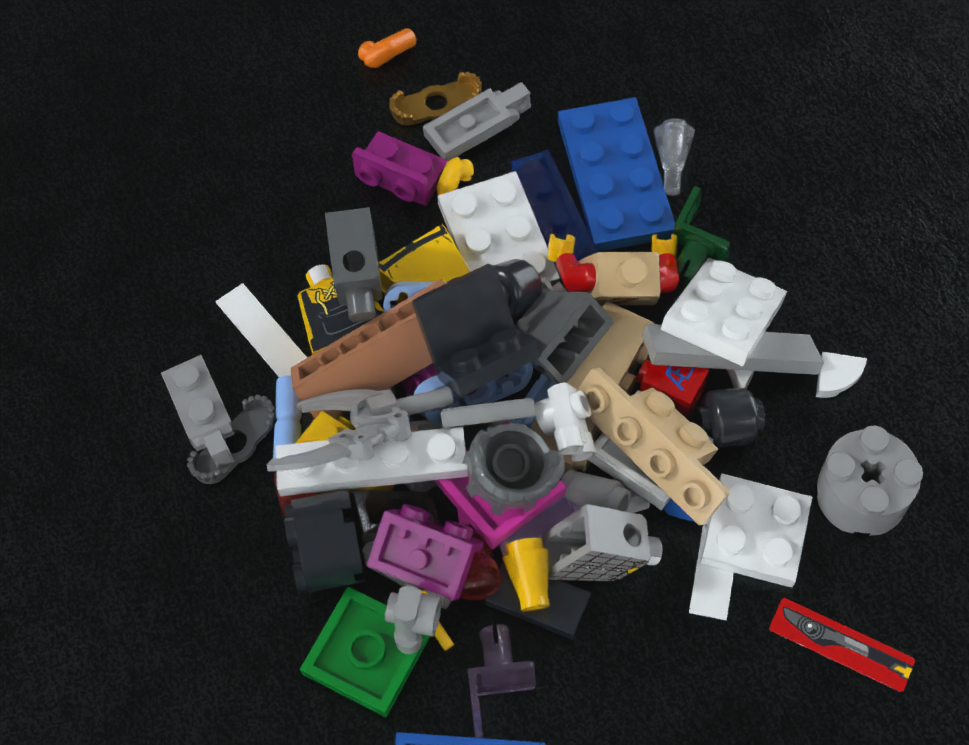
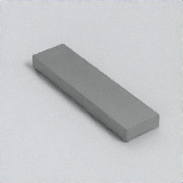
M645 324L642 333L645 347L653 365L815 375L819 374L824 363L811 336L806 334L764 332L742 367L660 330L662 325Z

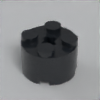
M348 489L292 499V503L284 504L286 517L284 524L289 547L298 546L292 548L294 557L293 570L298 592L308 590V593L365 582Z

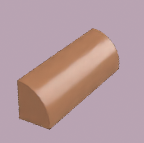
M442 278L291 367L292 387L301 401L344 390H387L432 364L433 362L412 301L444 285L445 283ZM345 410L310 411L314 418L323 411L334 419L337 416H343L350 412Z

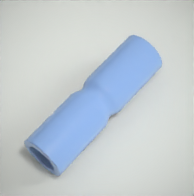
M282 376L276 381L275 417L277 422L274 427L273 458H276L275 446L295 444L301 437V424L299 421L302 417V411L298 412L296 405L301 399L293 390L291 376Z

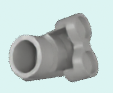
M404 586L399 589L398 594H390L386 607L385 622L395 624L394 638L397 648L402 653L413 654L417 652L422 646V635L432 637L435 635L441 611V597L423 594L414 586Z

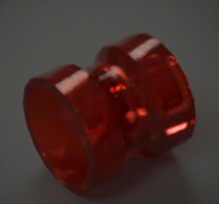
M473 533L472 537L484 541V545L480 552L474 554L460 596L467 600H481L497 591L501 585L502 577L497 562L493 560L494 555L491 547L479 534Z

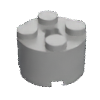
M868 426L864 430L848 433L832 446L820 471L817 483L819 507L825 517L842 531L852 534L855 531L870 533L869 536L886 533L901 521L917 495L923 476L922 467L910 448L897 437L887 433L882 427Z

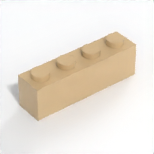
M606 301L603 309L614 323L572 375L567 384L577 390L590 370L599 367L630 395L637 376L633 375L639 363L643 364L646 358L650 359L642 333L645 324H654V322ZM587 417L585 418L588 431L592 434L593 442H595L599 433L602 434L603 432ZM536 419L530 429L542 437L546 445H549L550 451H558L555 436H546ZM562 455L565 465L564 474L569 469L576 472L579 469L585 472L591 463L588 459L572 461L570 455Z

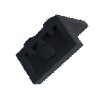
M491 264L477 268L412 301L439 381L447 387L449 386L451 390L461 397L541 357L536 340L515 328L497 269Z

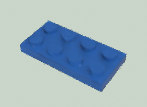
M636 97L558 111L559 127L594 253L652 242L653 235H657V239L660 240L671 239V234H674L675 221Z

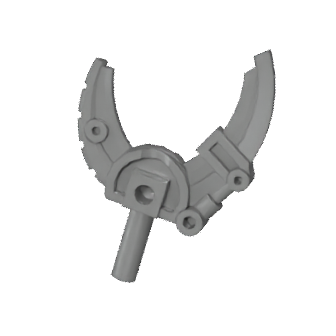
M450 387L397 400L390 389L380 391L353 389L327 393L300 401L296 405L298 412L302 411L303 413L319 410L351 411V424L356 429L354 431L345 429L328 438L329 444L283 458H273L267 464L268 471L302 469L322 465L344 457L360 461L369 460L374 456L372 447L381 441L388 442L391 439L402 441L412 436L409 415L452 405L453 397Z

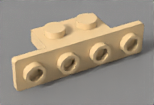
M601 368L591 369L577 389V391L581 390L585 394L590 404L591 416L588 418L698 525L707 523L729 496L730 492L703 466V464L710 461L718 450L708 440L706 432L697 424L689 422L676 410L673 401L664 393L650 388L629 396Z

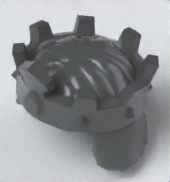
M521 423L498 425L492 429L488 428L486 432L479 430L472 441L470 451L465 453L463 464H467L469 483L465 488L471 497L478 495L491 505V513L502 515L506 510L521 508L526 513L535 508L536 501L539 498H544L550 494V490L558 485L565 471L564 457L559 451H550L549 445H546L540 435Z

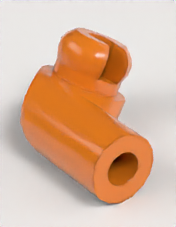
M407 28L377 43L372 41L364 42L358 50V56L364 61L365 66L378 68L398 54L416 45V36L412 30Z

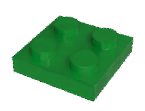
M347 586L302 664L300 671L302 675L387 718L431 636L422 635V646L417 652L413 654L402 653L397 648L394 638L395 624L385 622L387 605Z

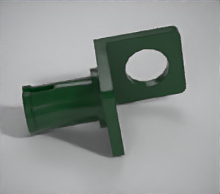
M694 186L674 227L677 243L684 246L677 259L678 284L683 277L685 278L683 286L686 287L703 266L707 257L726 262L730 248V242L690 225L700 205L701 188Z

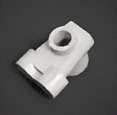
M566 382L551 386L547 389L549 398L535 403L536 419L541 430L548 437L554 435L558 451L562 455H570L572 461H583L594 457L596 450L592 434L588 431L585 418L591 416V408L587 397L581 390L577 391L576 388Z

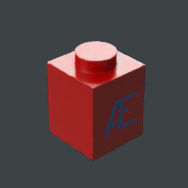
M646 358L638 372L636 382L641 384V392L654 388L656 391L667 395L673 401L674 408L688 420L705 390L710 368L653 365L651 360Z

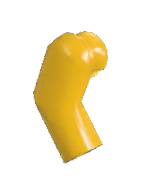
M455 157L447 161L436 185L438 196L457 190L460 180L469 181L471 179L474 168L473 163L469 159L460 160L459 157Z

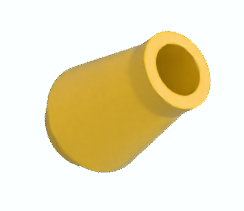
M525 538L506 544V555L502 559L520 600L521 611H534L549 607V549L544 548L542 538Z

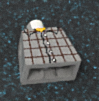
M584 505L542 534L543 546L549 549L548 579L615 581L644 565L658 564L662 557V543L659 538L648 536L647 521L643 515L595 505Z

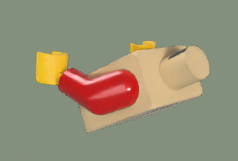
M550 234L547 259L556 262L566 289L569 292H588L599 305H604L606 301L615 305H656L660 298V293H671L678 286L677 236L675 234H671V239L660 240L657 239V235H653L652 252H599L579 261L573 255L575 237L573 235L567 234L566 240L556 238L554 234Z

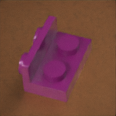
M379 131L366 150L356 147L352 153L355 176L365 184L370 186L378 185L394 192L396 196L404 201H415L424 206H427L436 192V185L448 161Z
M403 504L402 510L384 511L366 566L451 600L459 599L474 554L482 550L484 541L472 537L474 532L472 528L453 521H446L445 526L428 520L430 512L412 505Z

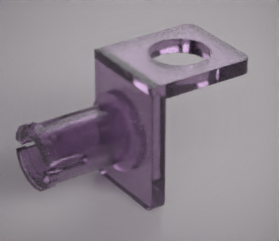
M492 625L480 631L485 666L468 668L476 738H483L478 696L531 690L536 687L534 662L513 663L510 640L511 631L505 625H497V644L494 643Z

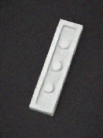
M463 426L413 431L412 436L406 440L396 441L391 439L388 442L381 441L372 447L374 456L366 461L344 457L313 467L277 471V490L280 496L468 477L467 464H463L466 453ZM329 440L275 446L276 458L304 453L329 444Z

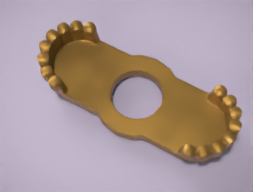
M460 72L458 81L443 86H429L419 93L404 97L402 91H398L397 94H393V98H390V110L394 119L402 125L408 126L428 120H435L481 94L482 83L480 78L476 77L474 73L466 72L464 74ZM433 95L443 96L448 101L447 105L440 110L429 109L425 102Z

